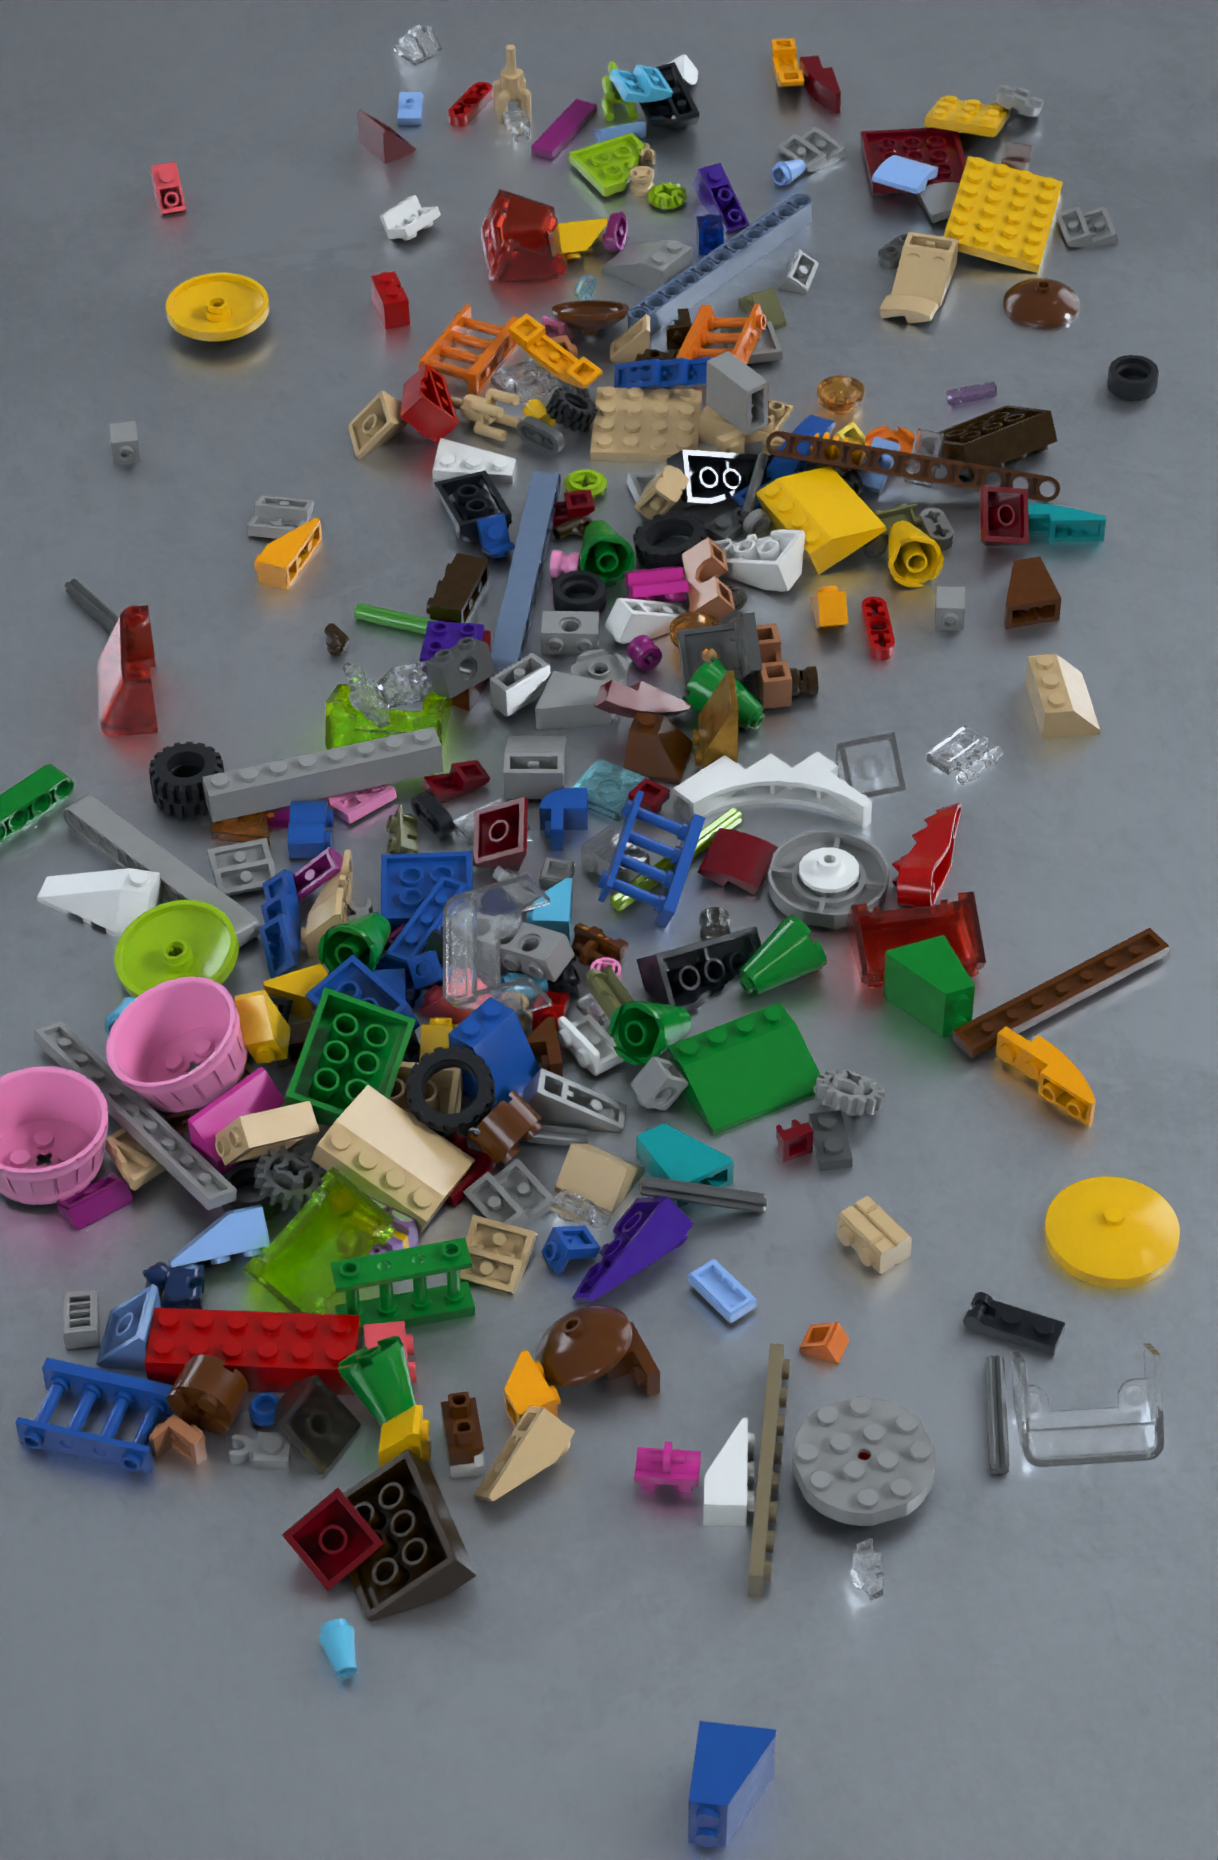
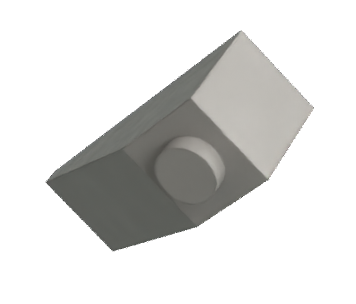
M540 1068L523 1090L522 1098L542 1116L539 1122L545 1125L618 1133L624 1128L626 1104L543 1068Z

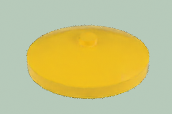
M210 273L188 279L174 288L166 300V313L172 328L186 337L201 341H225L247 335L261 326L269 313V300L264 287L249 277L234 273Z
M1100 1176L1075 1182L1056 1195L1046 1213L1044 1237L1053 1259L1072 1276L1097 1286L1125 1288L1149 1282L1161 1275L1170 1266L1177 1253L1180 1228L1177 1216L1170 1204L1150 1187L1126 1178Z

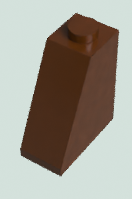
M1041 557L1013 561L1005 607V629L1060 619L1062 598Z

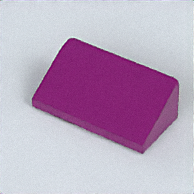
M328 847L293 874L298 903L341 871L342 856L340 853Z
M110 1174L87 1186L74 1196L58 1201L56 1205L69 1223L76 1230H80L128 1205L133 1201V1197L126 1180Z

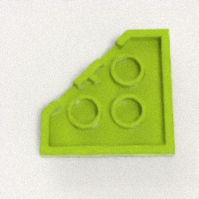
M628 133L569 152V162L604 197L614 195L617 192L626 190L630 181V170L637 167L644 144L633 133Z

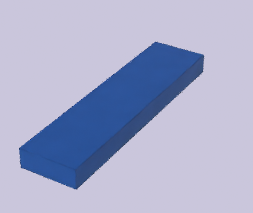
M441 876L385 952L384 963L410 971L407 963L408 959L423 954L428 937L433 930H443L469 894V884Z

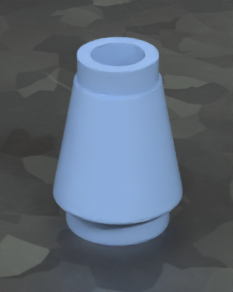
M801 159L778 162L771 171V177L777 185L787 186L805 172V163Z

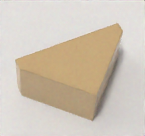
M647 314L610 344V360L613 363L635 362L637 354H643L646 349H650V317Z

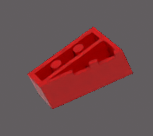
M425 363L404 383L400 418L414 427L424 439L429 438L437 444L440 438H444L459 424L444 376Z

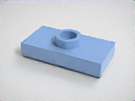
M399 92L398 126L422 125L423 92Z
M876 436L871 444L872 447L900 451L901 449L899 443ZM882 455L878 459V465L881 469L888 470L893 466V459L888 455ZM858 472L863 489L881 493L888 476Z
M714 1258L688 1274V1283L730 1324L757 1307V1299Z

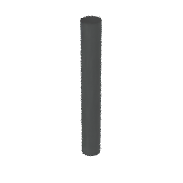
M765 453L758 454L741 510L743 518H746L753 511L757 498L756 492L759 491L768 461V455Z

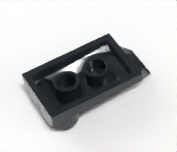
M486 470L434 482V488L455 525L456 537L467 543L480 539L476 519L503 513L505 514L507 528L512 523V513Z

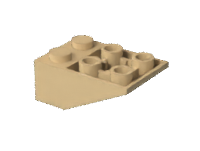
M908 232L891 295L922 297L937 302L938 306L941 307L957 265L958 239Z
M768 399V425L749 435H745V444L765 441L771 433L779 431L793 412L794 406ZM708 405L699 415V441L716 446L717 436L736 429L734 425Z

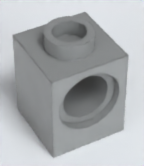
M136 421L109 424L114 464L140 462Z
M936 586L935 630L963 631L965 587Z
M654 1056L630 1083L637 1094L638 1102L647 1109L655 1108L667 1111L689 1084L673 1061Z

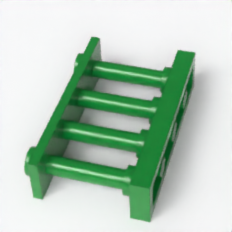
M466 1238L330 1262L336 1293L345 1291L346 1304L335 1305V1314L360 1315L362 1336H364L363 1325L405 1321V1328L475 1315V1306L468 1281H460V1270L472 1268ZM446 1273L447 1285L427 1288L426 1276ZM413 1279V1291L393 1295V1282ZM379 1285L380 1297L360 1301V1288Z

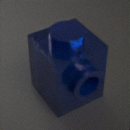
M707 214L705 216H696L698 255L705 256L724 243V227L721 215Z

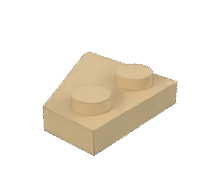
M124 1128L106 1138L105 1149L132 1190L135 1191L166 1170Z

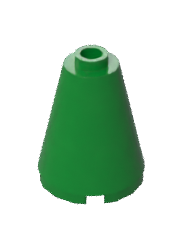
M593 521L585 528L579 558L580 569L599 575L605 582L606 587L617 585V582L625 579L624 572L633 571L635 556L631 545L605 521Z
M714 657L710 658L711 664L704 662L686 687L691 692L688 698L683 696L682 700L691 704L689 710L700 713L726 672L729 671L720 660ZM734 676L738 702V728L749 731L752 727L756 729L765 717V714L762 713L764 707Z
M370 913L329 928L320 938L318 945L319 960L321 965L324 963L330 971L328 974L333 972L351 955L357 957L374 972L391 933L388 920L381 914Z
M794 915L784 918L739 970L741 977L738 978V981L746 993L750 994L752 992L758 996L818 971L827 964V958L819 941L813 943L808 936L812 931L801 919Z
M630 1001L618 1007L610 1019L609 1035L614 1038L616 1046L613 1048L615 1052L625 1062L633 1065L647 1064L652 1056L659 1057L667 1051V1046L684 1038L691 1030L692 1021L688 1011L680 1006Z
M399 1336L377 1341L379 1346L370 1349L365 1346L340 1361L339 1367H337L341 1377L381 1427L382 1424L416 1405L404 1345Z

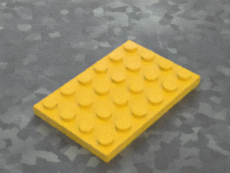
M968 156L943 237L958 239V252L1038 273L1063 182L1052 177L1039 176L1030 171L1010 168L1005 164H996L979 157Z

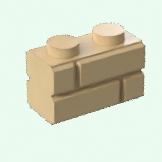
M666 465L646 485L641 497L634 506L635 511L648 520L653 519V516L658 514L660 516L664 515L678 502L683 493L682 491L690 480L680 469Z
M868 1195L857 1201L854 1206L850 1205L840 1211L838 1215L837 1236L845 1246L851 1245L858 1252V1256L865 1266H872L882 1275L892 1269L895 1264L902 1263L911 1255L912 1237Z

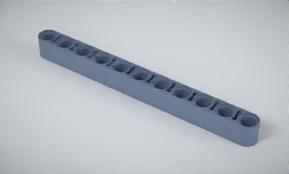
M806 194L791 196L639 301L628 311V329L647 314L650 317V336L678 317V309H690L811 223L812 198Z
M533 471L490 653L496 674H499V671L503 672V669H508V666L516 664V661H521V658L524 657L553 526V516H555L556 512L554 505L557 504L560 494V473Z

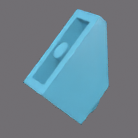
M565 878L534 898L533 911H527L526 922L564 933L569 943L573 906L572 878Z

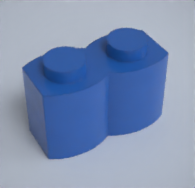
M291 801L287 841L289 858H315L328 847L332 848V831H328V828L334 827V811L328 810L327 801Z

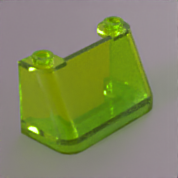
M338 684L326 701V750L434 727L443 751L452 708V698H447L432 691L424 698L423 711L366 708V695L360 687Z
M334 1167L322 1178L323 1184L318 1189L321 1193L315 1189L311 1194V1199L270 1246H266L262 1250L264 1258L261 1256L258 1258L253 1257L243 1268L245 1276L290 1313L325 1314L329 1309L325 1304L336 1293L330 1262L367 1256L378 1243L384 1246L395 1233V1230L392 1228L395 1219Z

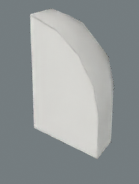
M685 54L669 62H675L686 86L696 84L698 70Z

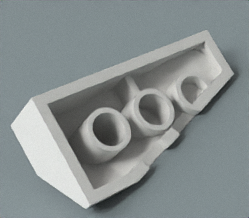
M780 529L771 531V536L757 538L756 534L747 535L746 539L739 542H732L730 538L713 541L725 552L728 572L721 575L723 577L763 590L783 592L789 591L801 575L805 543L804 530Z
M126 868L47 876L37 896V900L66 915L73 913L83 918L84 923L91 926L95 923L106 928V933L115 937H121L125 929L138 916L161 904L163 894L159 872Z

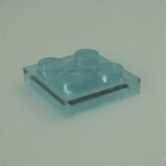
M598 758L572 788H587L588 810L619 822L623 818L621 813L628 799V793L643 779L648 777Z

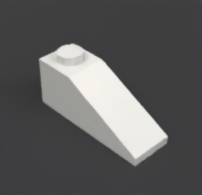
M617 598L604 627L612 634V638L616 642L627 644L640 635H647L654 639L691 625L695 619L681 603Z

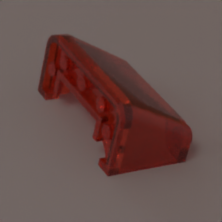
M499 189L481 227V240L490 281L503 284L557 279L565 273L567 268L565 256L557 253L554 257L552 256L548 237L551 232H554L558 223L553 206Z
M148 605L130 606L121 612L97 663L99 725L101 732L111 737L158 733V720L150 667H156L149 607Z
M974 891L958 893V901L948 903L947 899L940 901L939 905L881 911L880 907H874L873 911L869 912L867 903L851 905L846 918L847 930L861 983L868 984L869 988L884 986L885 953L887 950L941 935L945 936L969 977L978 975V970H981L986 964Z

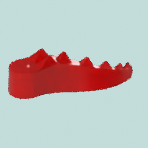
M961 802L937 809L936 814L925 818L924 821L928 824L927 827L912 835V838L917 843L907 855L892 863V866L899 872L898 876L892 880V883L897 888V902L899 906L933 910L936 899L951 870L956 833L961 817Z

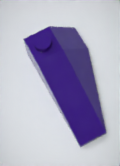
M668 1196L636 1198L612 1231L616 1234L615 1239L610 1244L603 1245L599 1253L603 1256L602 1261L593 1265L588 1270L572 1298L576 1302L595 1301L673 1249L680 1247L687 1240V1232L694 1223Z

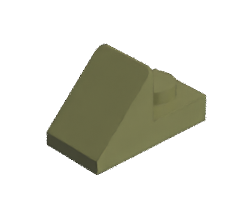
M774 288L752 293L738 299V307L748 317L754 304H760L762 314L765 315L766 321L772 322L774 330L786 326V319Z

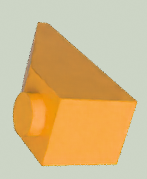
M314 518L267 544L262 553L257 555L254 562L258 583L289 590L322 541L320 518Z

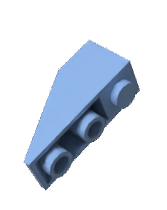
M258 1204L227 1211L168 1260L170 1267L194 1269L198 1266L197 1262L210 1259L211 1264L224 1263L231 1260L230 1255L243 1252L244 1257L263 1254V1248L270 1246L263 1207Z

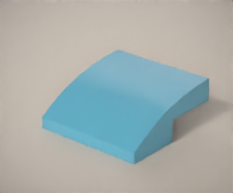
M637 64L634 72L612 68L609 75L622 99L627 102L659 101L672 97L673 94L658 68Z

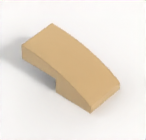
M889 295L883 300L879 313L881 318L905 315L907 323L912 324L931 321L939 306L937 302L922 297Z

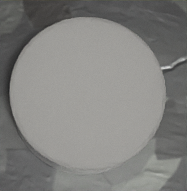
M756 509L745 518L743 528L749 535L756 534L758 536L769 527L771 518L763 509Z

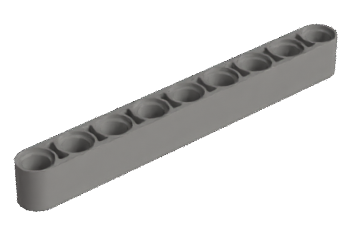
M87 794L63 810L64 819L71 829L124 869L133 868L159 872L163 898L168 902L197 900L209 903L223 911L232 922L237 934L239 948L260 934V924L252 913L93 795Z

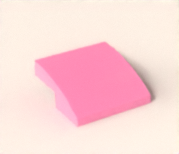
M386 784L319 800L327 801L328 808L333 810L335 815L351 824L396 799L397 795L395 788Z

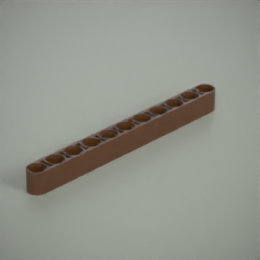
M782 431L771 433L766 440L768 452L778 458L980 491V486H988L986 476L990 473H996L1001 479L998 487L1013 488L1014 479L1024 478L1028 484V500L1050 502L1060 493L1059 482L1050 476ZM775 437L783 438L786 441L784 450L780 452L774 451L770 446L772 439ZM803 441H807L813 446V451L808 456H802L797 451L798 445ZM829 446H835L839 449L840 455L834 461L827 460L824 456V451ZM857 450L863 451L867 457L866 462L862 465L854 464L851 460L853 452ZM882 455H888L893 459V466L888 470L881 469L878 465V459ZM910 459H914L920 464V471L916 474H909L905 470V463ZM936 464H942L947 469V475L942 479H937L932 474V467ZM970 469L974 474L973 481L970 483L960 481V470ZM1049 482L1054 486V494L1051 497H1045L1041 494L1040 486L1042 483Z

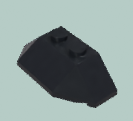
M675 62L654 67L658 68L673 94L672 97L663 100L639 103L648 124L671 130L684 129L690 125L697 124L700 117L699 111Z

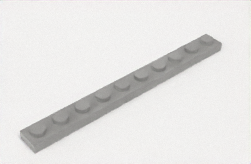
M62 1021L34 1030V1041L62 1068L78 1072L93 1081L106 1099L108 1113L207 1210L236 1201L237 1189L134 1090L125 1086L111 1068Z

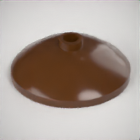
M1033 278L1012 286L1004 295L1003 308L1012 320L1021 325L1048 329L1060 327L1073 321L1080 310V299L1075 291L1062 282L1047 278Z
M604 300L572 301L552 307V315L556 320L566 323L570 328L583 330L585 335H596L598 330L612 327L624 319L629 311V306L624 303Z
M594 1305L576 1309L558 1319L544 1333L536 1349L535 1361L538 1360L541 1363L545 1372V1380L550 1384L568 1387L591 1382L609 1372L625 1356L632 1341V1326L627 1316L614 1307Z

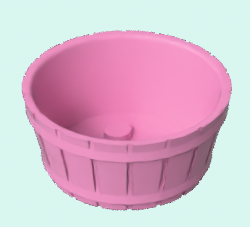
M204 977L172 979L158 984L154 988H150L134 999L135 1001L131 1002L121 1012L110 1030L106 1044V1054L108 1055L106 1057L113 1073L125 1086L139 1094L148 1105L168 1114L196 1108L202 1110L238 1083V1079L240 1080L244 1073L245 1064H247L248 1051L244 1045L239 1013L233 998L223 985ZM193 1063L199 1065L197 1068L187 1073V1071L191 1069L190 1065H192Z
M54 1066L24 1068L0 1077L1 1194L10 1200L20 1201L23 1204L46 1205L74 1196L76 1193L84 1190L90 1184V1181H93L103 1162L104 1142L108 1131L107 1102L103 1093H101V1090L93 1081L73 1070ZM40 1155L43 1157L52 1155L50 1158L52 1163L39 1166L37 1165L39 1162L37 1157Z

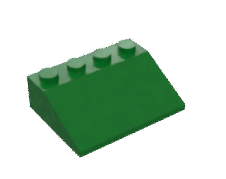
M324 987L282 1107L310 1101L317 1124L332 1126L367 1085L390 1099L416 1019Z
M780 1002L667 1046V1060L673 1061L689 1083L682 1091L683 1095L713 1136L816 1095L813 1091L820 1072L796 1023Z

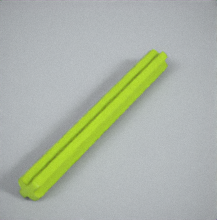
M730 808L704 827L693 858L711 845L719 828L733 829L741 823L742 813L737 811L736 808ZM664 857L653 866L667 872L668 869L672 871L674 864L669 863L670 859ZM639 875L629 884L649 891L660 882ZM618 892L610 897V905L617 911L624 910L636 901Z

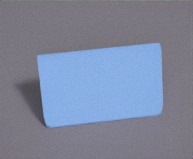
M637 121L593 129V133L599 143L628 133H633L637 138L646 137V122Z

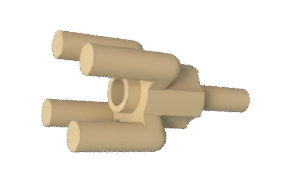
M514 45L506 46V67L500 71V80H495L493 83L494 110L498 112L499 124L502 125L508 123V101H517V107L522 109L523 121L528 122L532 119L531 92L526 89V79L523 77V70L516 68Z
M489 388L484 397L473 394L466 395L463 400L451 397L455 409L460 410L461 417L475 422L473 430L476 434L505 441L507 438L506 431L488 425L496 422L517 428L518 423L522 421V418L504 414L503 408L496 405V401L516 406L520 399L518 395Z

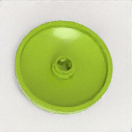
M176 900L155 906L131 922L117 943L114 964L121 984L136 999L139 995L158 984L182 977H204L214 980L215 983L222 984L236 964L239 943L232 922L219 908L197 900Z

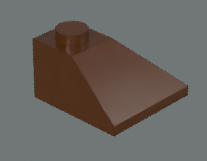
M636 711L629 730L623 776L638 779L648 778L652 781L679 785L693 748V741L665 716Z

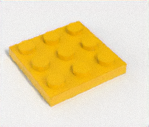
M946 95L940 97L925 116L924 126L995 138L1009 119L1010 110L998 103L987 105L981 104V101L976 99L962 101L957 100L955 96Z

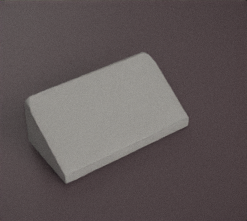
M798 249L788 262L778 289L806 294L819 262Z

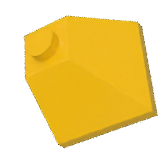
M608 218L558 223L553 232V238L559 258L566 257V261L581 259V256L585 255L608 224Z

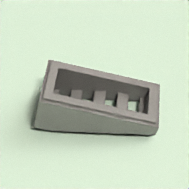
M97 1289L63 1293V1338L66 1350L100 1346ZM90 1308L85 1310L71 1311L73 1309ZM90 1325V1326H82V1327H73V1328H72V1326Z

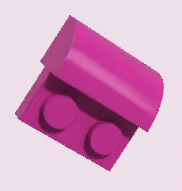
M679 565L624 572L628 599L661 602L686 601L685 592H689L688 580L684 579L683 567Z

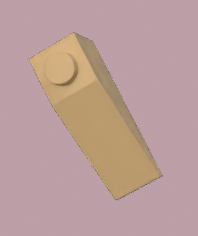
M529 1406L474 1493V1496L480 1500L493 1502L552 1465L566 1454L571 1445L570 1439L575 1431L544 1407Z

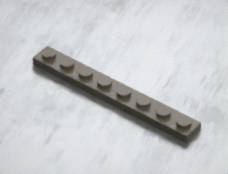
M770 1344L748 1574V1596L762 1597L764 1583H771L772 1561H766V1552L773 1553L775 1531H769V1523H776L777 1501H771L772 1493L779 1494L780 1472H774V1464L781 1465L783 1443H776L777 1436H784L785 1415L779 1414V1408H786L788 1387L782 1386V1380H789L790 1359H784L783 1344Z

